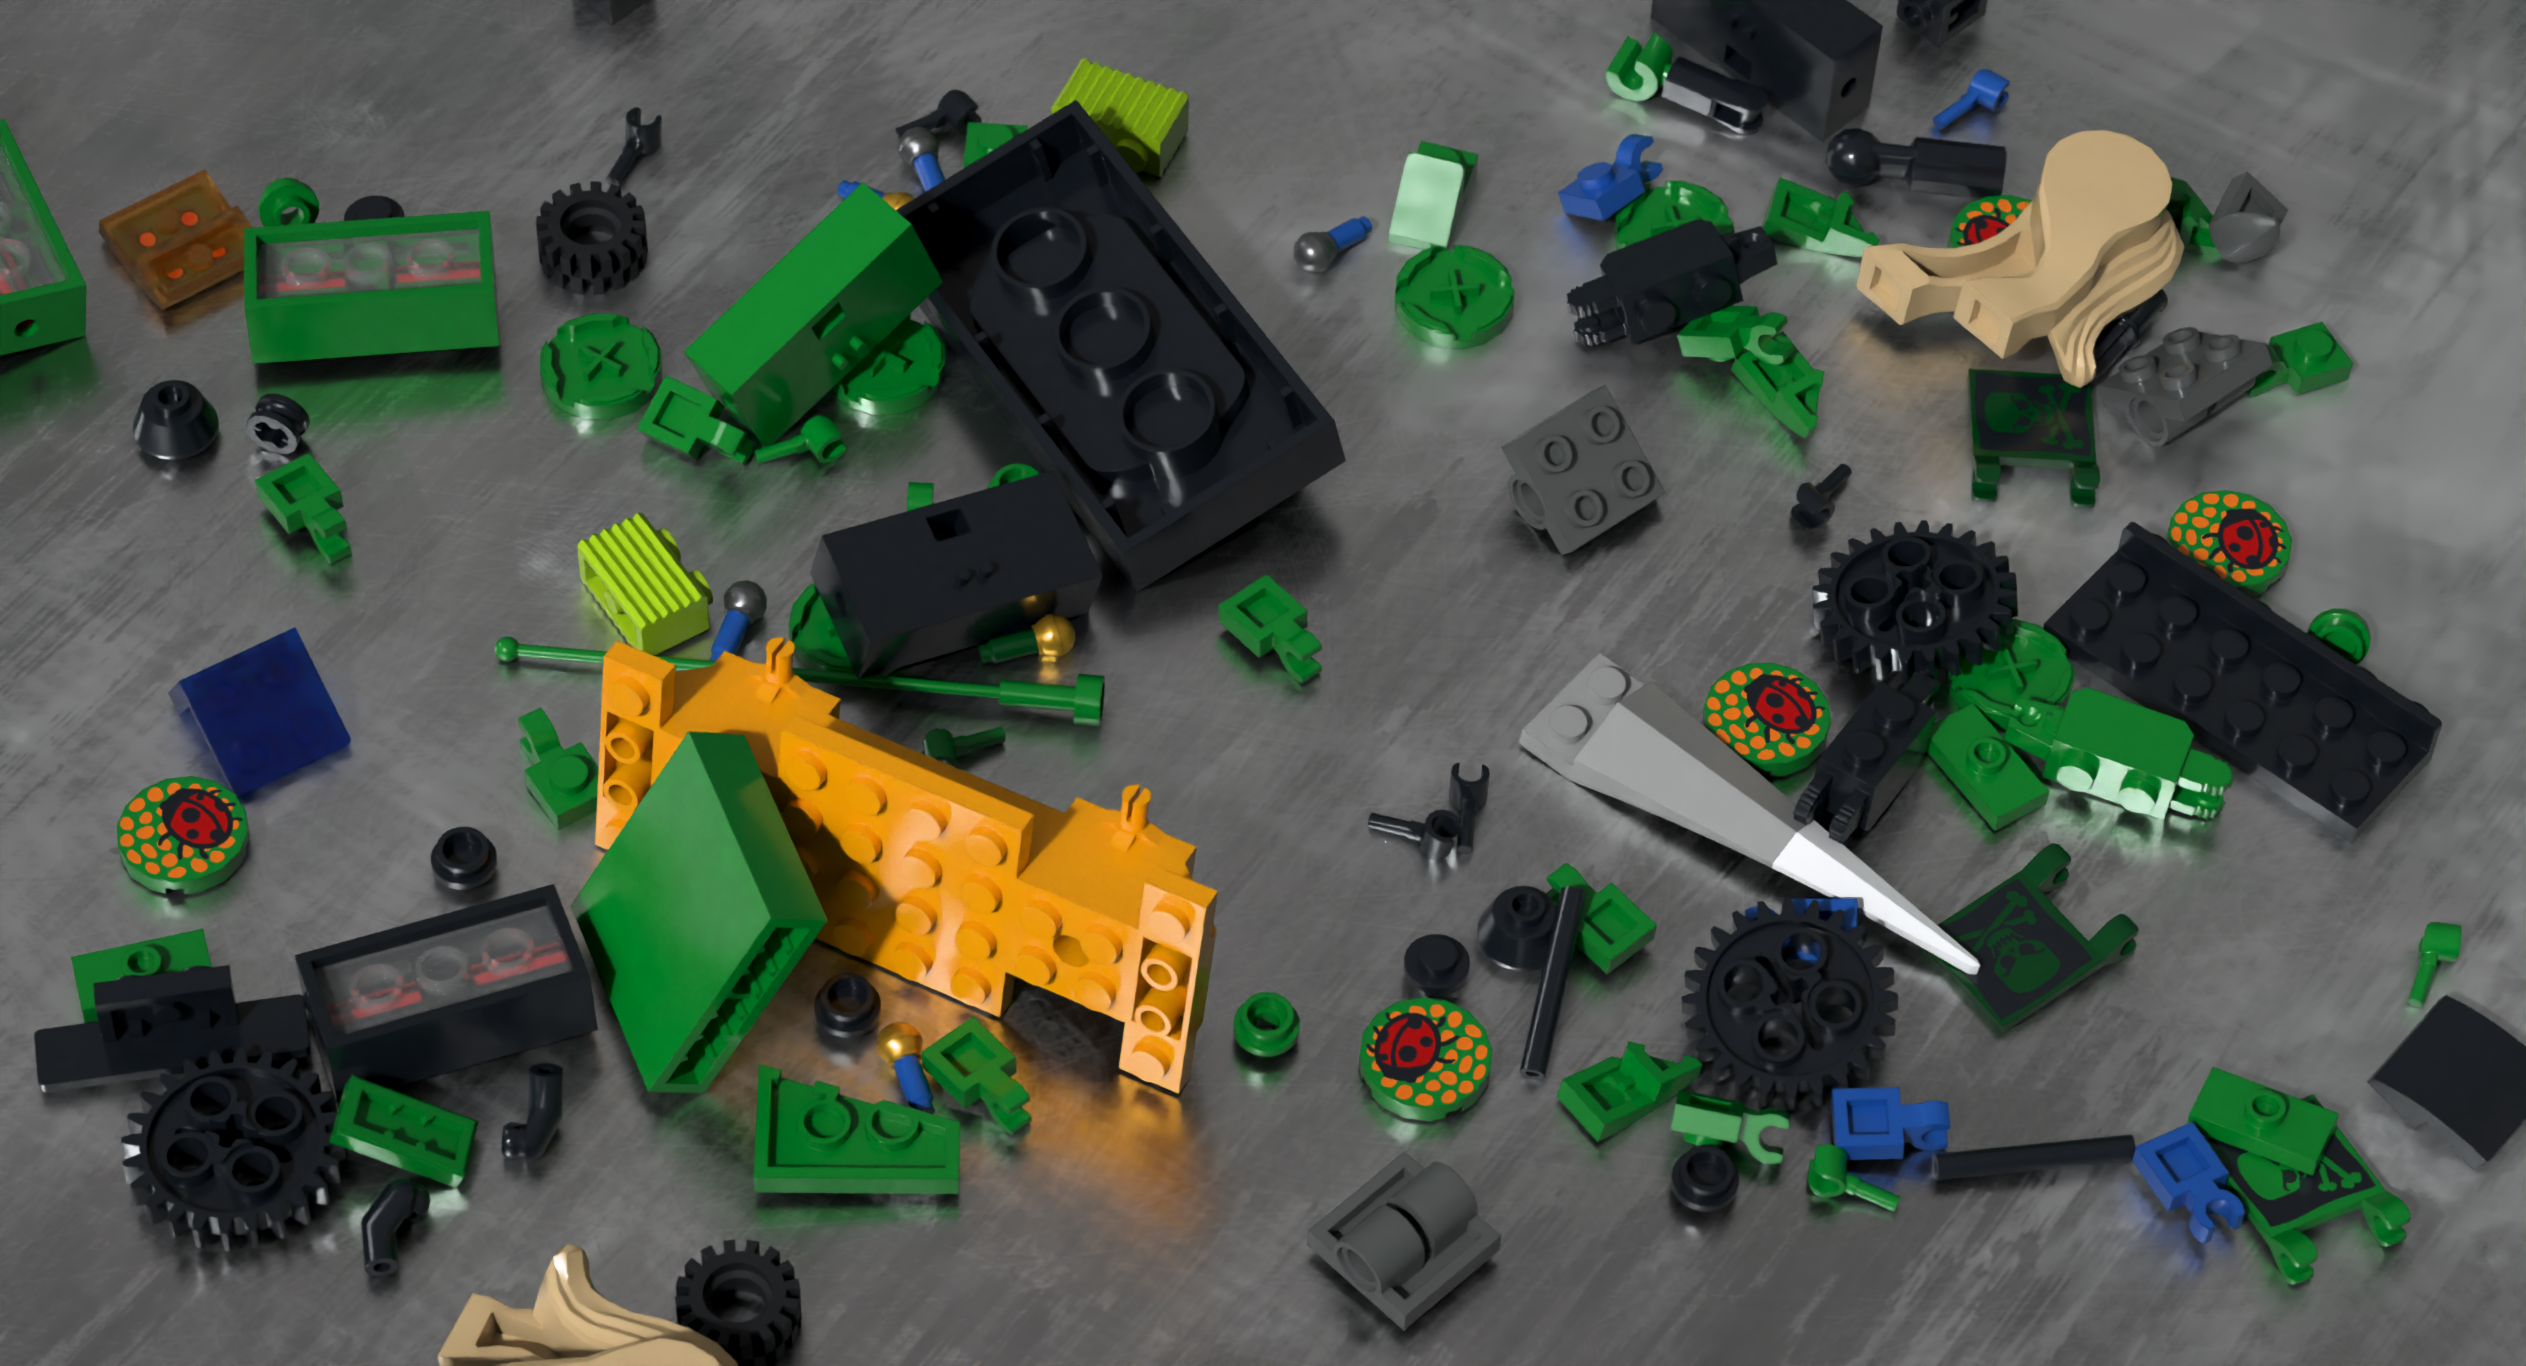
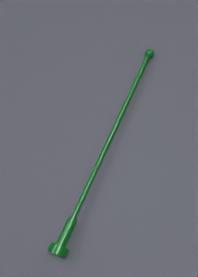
M509 636L500 638L495 644V654L504 662L513 661L517 657L603 664L604 655L607 653V651L519 644L516 639ZM656 656L675 664V670L678 671L709 667L716 662ZM792 668L794 675H797L805 682L999 699V705L1072 711L1074 712V725L1100 727L1103 716L1105 676L1078 674L1076 686L1001 680L1000 686L881 675H872L858 680L855 673Z

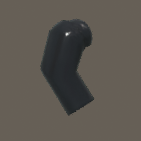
M541 1063L530 1067L527 1123L509 1122L503 1127L502 1155L509 1160L525 1158V1163H529L543 1156L562 1119L563 1069L559 1065Z
M398 1179L390 1182L363 1216L361 1230L365 1271L369 1275L388 1276L398 1270L399 1258L396 1230L404 1219L417 1222L422 1219V1215L428 1212L430 1195L424 1186L412 1185L409 1179Z

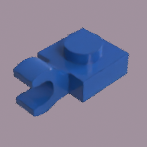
M1631 134L1620 143L1615 162L1612 165L1607 162H1600L1582 169L1577 175L1578 179L1558 192L1564 212L1566 214L1604 221L1644 193L1643 183L1656 179L1663 170L1661 163L1646 160L1640 163L1642 152L1654 143L1653 138L1646 135Z
M1900 1087L1832 1089L1831 1109L1834 1145L1841 1147L1847 1152L1848 1160L1903 1159L1904 1142L1911 1143L1914 1147L1922 1150H1942L1948 1148L1947 1130H1950V1117L1947 1102L1928 1101L1919 1104H1901Z

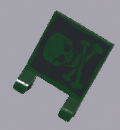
M1969 369L1967 381L1972 458V500L1996 501L1997 483H1999L2001 477V465L2070 469V505L2075 507H2094L2096 502L2095 489L2098 488L2100 483V470L2096 462L2091 382L2079 388L2066 382L2062 374Z
M2055 843L2042 849L2021 871L1938 924L1943 931L1978 960L1980 967L1977 975L1967 974L1925 950L2002 1034L2102 967L2128 958L2136 949L2137 944L2133 938L2137 936L2139 929L2125 914H2119L2109 920L2088 941L2043 894L2061 887L2069 878L2066 866H2069L2071 857L2060 845Z

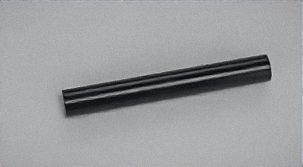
M1562 887L1559 894L1519 1071L1521 1075L1531 1079H1544L1547 1073L1586 899V892L1575 887Z
M2130 1134L1936 1153L1932 1157V1166L1936 1180L2131 1162L2136 1147L2134 1138Z

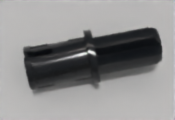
M2163 289L2142 306L2112 321L2102 330L2095 343L2094 356L2097 370L2094 379L2101 377L2124 350H2132L2140 343V333L2168 304V298Z

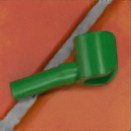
M818 415L812 417L803 425L800 435L756 449L754 452L758 465L795 453L800 454L808 450L812 451L820 463L826 464L842 457L846 452V447L841 441L842 433L834 422L825 416Z
M1002 727L968 736L962 735L953 738V735L948 730L936 728L930 730L924 737V750L921 753L959 768L958 755H964L969 751L1003 743L1006 740L1005 732Z
M2431 922L2426 926L2424 936L2421 938L2418 946L2419 968L2407 1000L2411 1006L2423 1007L2437 968V961L2457 962L2461 945L2460 925Z
M1828 1144L1819 1145L1816 1148L1815 1159L1809 1161L1808 1183L1814 1194L1829 1198L1839 1196L1845 1192L1852 1196H1859L1890 1211H1895L1900 1196L1863 1181L1859 1176L1847 1173L1848 1154L1844 1149Z

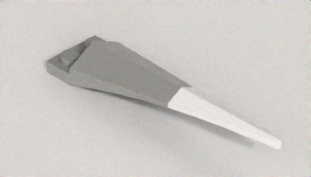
M1599 652L1522 729L1519 744L1568 780L1626 802L1716 841L1832 899L1857 898L1860 914L1913 942L1965 973L1977 975L1980 964L1973 955L1843 844L1829 838V832L1812 819L1809 824L1804 825L1793 819V812L1796 807L1794 802L1651 681L1644 685Z

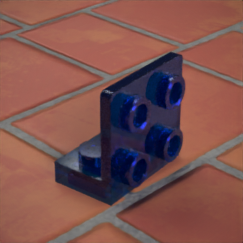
M296 627L178 681L168 692L179 716L188 711L192 712L230 790L237 797H241L346 747L351 741Z

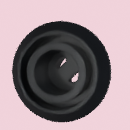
M168 380L151 387L143 396L133 421L134 437L138 445L152 456L172 461L188 459L205 450L213 442L219 429L218 415L213 405L194 385L181 380Z
M1516 886L1503 891L1485 909L1479 919L1477 937L1480 947L1486 956L1494 963L1514 971H1534L1543 968L1557 908L1553 900L1545 892L1530 886Z

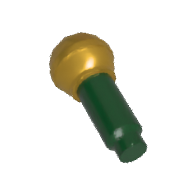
M1048 614L1032 625V629L989 639L988 643L978 645L982 664L988 662L997 664L1036 653L1039 656L1045 655L1059 658L1070 652L1076 638L1075 630L1070 621L1064 616Z

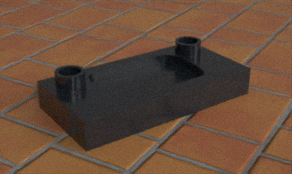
M1077 100L896 210L912 224L943 281L919 305L920 309L1045 472L1054 471L1068 503L1136 592L1144 589L1346 461L1335 420Z

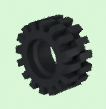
M591 181V190L582 191L579 182L570 185L571 195L566 196L560 189L552 194L553 204L547 201L540 207L541 216H537L536 219L540 264L543 265L545 275L548 278L554 275L555 285L564 289L569 282H572L573 293L582 295L585 286H593L594 295L604 294V284L610 283L614 291L624 287L623 276L632 282L639 276L638 267L644 268L647 262L646 220L642 205L637 206L636 197L630 192L622 197L621 187L614 184L610 185L607 192H603L601 182ZM593 231L604 232L613 236L603 243L594 245L580 244L571 240L579 234Z
M735 1239L723 1241L724 1253L719 1255L716 1254L712 1245L702 1249V1265L691 1258L684 1266L685 1277L678 1276L675 1296L677 1324L690 1328L718 1343L737 1362L738 1366H742V1363L750 1361L752 1366H766L765 1355L767 1354L778 1363L786 1356L785 1344L793 1347L798 1339V1327L801 1328L799 1279H795L794 1267L789 1260L781 1264L780 1252L771 1246L761 1256L759 1242L748 1239L745 1251H736ZM732 1292H750L760 1296L765 1302L764 1311L759 1316L744 1322H728L719 1319L712 1311V1306L718 1298Z

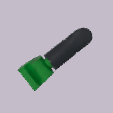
M1655 32L1644 49H1642L1638 41L1627 36L1606 70V81L1609 87L1626 100H1647L1662 85L1664 87L1661 97L1712 117L1739 134L1752 135L1757 133L1762 127V112L1766 109L1768 103V95L1764 89L1754 84L1727 78L1725 75L1683 57H1678L1675 60L1671 46Z

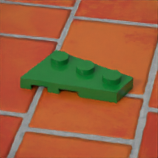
M759 1064L754 1158L755 1193L959 1194L960 1122L886 1100H882L875 1105L840 1095V1087L817 1080L812 1087L782 1078V1070Z

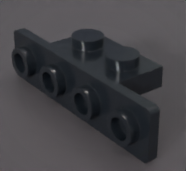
M230 965L217 967L194 966L180 972L151 976L127 975L114 981L93 983L98 1022L40 1029L34 1034L37 1079L42 1092L159 1077L162 1073L168 1075L184 1074L183 1060L187 1058L194 1062L201 1070L209 1067L208 1058L211 1050L218 1052L223 1063H232L239 1047H245L248 1063H257L266 1050L273 1051L274 1061L306 1057L311 1052L304 997L297 994L237 1003Z

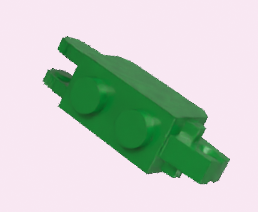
M2089 687L2072 692L2066 708L2019 697L2014 705L2004 736V741L2047 761L2042 775L2043 778L2060 783L2070 790L2086 792L2117 803L2129 811L2145 813L2164 820L2168 808L2190 816L2197 815L2199 819L2201 817L2205 818V820L2207 818L2214 819L2219 811H2223L2225 805L2223 792L2227 788H2231L2234 780L2231 772L2232 767H2229L2227 762H2222L2221 758L2216 760L2212 755L2190 748L2194 734L2185 721Z

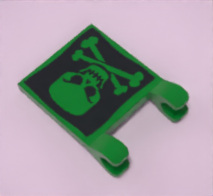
M2314 1094L2301 1099L2323 1107ZM2338 1126L2314 1176L2211 1137H2205L2229 1172L2225 1185L2226 1188L2237 1196L2243 1204L2245 1214L2269 1245L2277 1267L2288 1284H2300L2311 1279L2314 1275L2313 1268L2309 1264L2317 1260V1248L2310 1238L2301 1232L2357 1209H2362L2374 1238L2381 1246L2388 1247L2405 1240L2406 1232L2401 1226L2406 1225L2410 1221L2409 1209L2401 1199L2384 1189Z

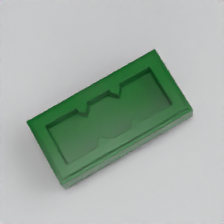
M1974 703L1935 722L1926 751L1994 831L2046 805L2049 790L2012 747L2004 741V738Z
M203 929L71 957L85 1023L98 1021L93 983L114 981L127 975L151 976L180 972L194 966L212 967Z
M2212 1067L2189 1113L2188 1123L2193 1122L2200 1133L2314 1176L2337 1127L2339 1113Z
M352 1075L344 1086L329 1143L457 1188L465 1176L479 1121Z

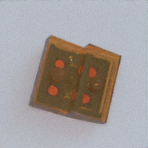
M205 169L99 220V233L111 251L143 292L161 310L244 270V228H252L238 205L232 208L229 206Z

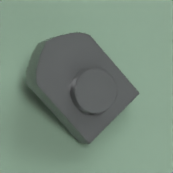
M2249 172L2232 178L2209 223V232L2217 251L2222 258L2238 264L2249 263L2265 256L2274 248L2279 239L2280 225L2288 209Z

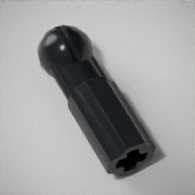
M1860 128L1843 130L1830 141L1827 149L1826 165L1829 173L1838 182L1849 186L1866 185L1876 177L1906 180L1912 191L1984 198L1986 196H2001L2007 151H2005L2004 146L1916 137L1910 146L1881 143L1871 132Z

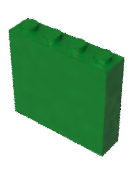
M688 731L570 906L648 1092L705 1093L828 921L745 735Z

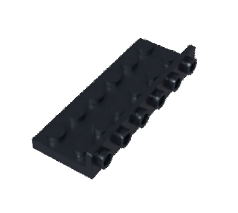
M2130 522L2122 530L2118 550L2044 623L2043 628L2056 636L2067 650L2066 656L2142 706L2185 721L2194 734L2193 739L2352 844L2431 760L2442 727L2441 720L2431 714L2422 704L2409 700L2378 680L2369 670L2350 662L2327 647L2315 635L2302 631L2273 612L2262 601L2251 598L2223 580L2211 568L2200 565L2172 547L2160 535L2147 531L2135 522Z

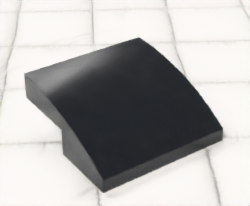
M2445 995L2429 1010L2367 1083L2413 1129L2428 1122L2475 1170L2490 1160L2526 1117V1046L2484 1015Z

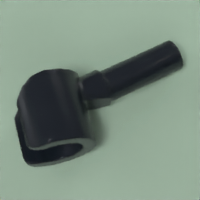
M954 89L942 97L937 110L930 112L927 116L895 128V131L900 140L907 130L914 127L932 130L949 124L959 135L963 136L967 135L968 122L981 123L982 119L975 112L979 108L978 104L965 92Z
M636 107L628 111L625 131L626 144L606 177V181L610 185H620L631 165L640 154H650L659 149L661 144V115H658L652 124L640 125L641 108Z
M1840 464L1816 486L1806 482L1798 488L1796 499L1799 503L1792 507L1790 514L1807 531H1817L1830 520L1835 506L1828 498L1851 476L1852 471L1850 467L1846 464Z
M1456 763L1451 770L1449 800L1454 807L1458 808V815L1461 820V827L1457 836V851L1462 854H1469L1473 851L1474 825L1477 810L1482 808L1487 801L1490 773L1488 767L1482 765L1481 778L1479 780L1465 781L1459 776L1460 763Z
M1436 810L1430 813L1425 823L1413 820L1410 822L1377 813H1371L1368 820V828L1418 841L1420 851L1430 860H1441L1450 854L1454 841L1450 838L1456 837L1461 827L1459 817L1447 810Z

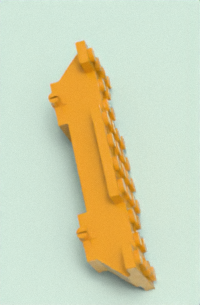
M775 637L767 642L766 664L754 663L724 651L712 666L675 672V664L620 641H616L604 655L595 845L609 850L688 731L745 735L828 919L815 939L997 1017H1001L1012 1002L1015 976L1029 984L1042 987L1082 1004L1090 1010L1101 1012L1125 1023L1119 1069L1179 1094L1190 1078L1196 1034L1204 1018L1217 932L1213 922L1218 891L1197 883L1192 879L1197 847L1167 835L1153 823L1149 822L1147 816L1151 792L1148 788L1145 787L1140 793L1141 785L1132 784L1125 787L1122 792L1121 811L1105 809L1076 797L1065 813L840 720L841 699L810 686L800 677L794 675L792 664L795 645L791 640H788L784 645L785 638Z

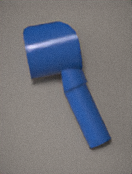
M1979 70L1970 82L1967 93L1961 96L1960 100L1933 118L1934 125L1939 130H1942L1966 112L1973 110L1978 104L1995 113L2000 111L2009 98V93L2004 90L2009 86L2010 81L1991 70Z

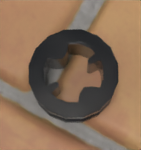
M280 394L261 396L255 407L256 412L250 415L246 423L247 433L254 442L270 452L277 454L294 452L300 442V436L305 433L310 424L307 412L296 401Z

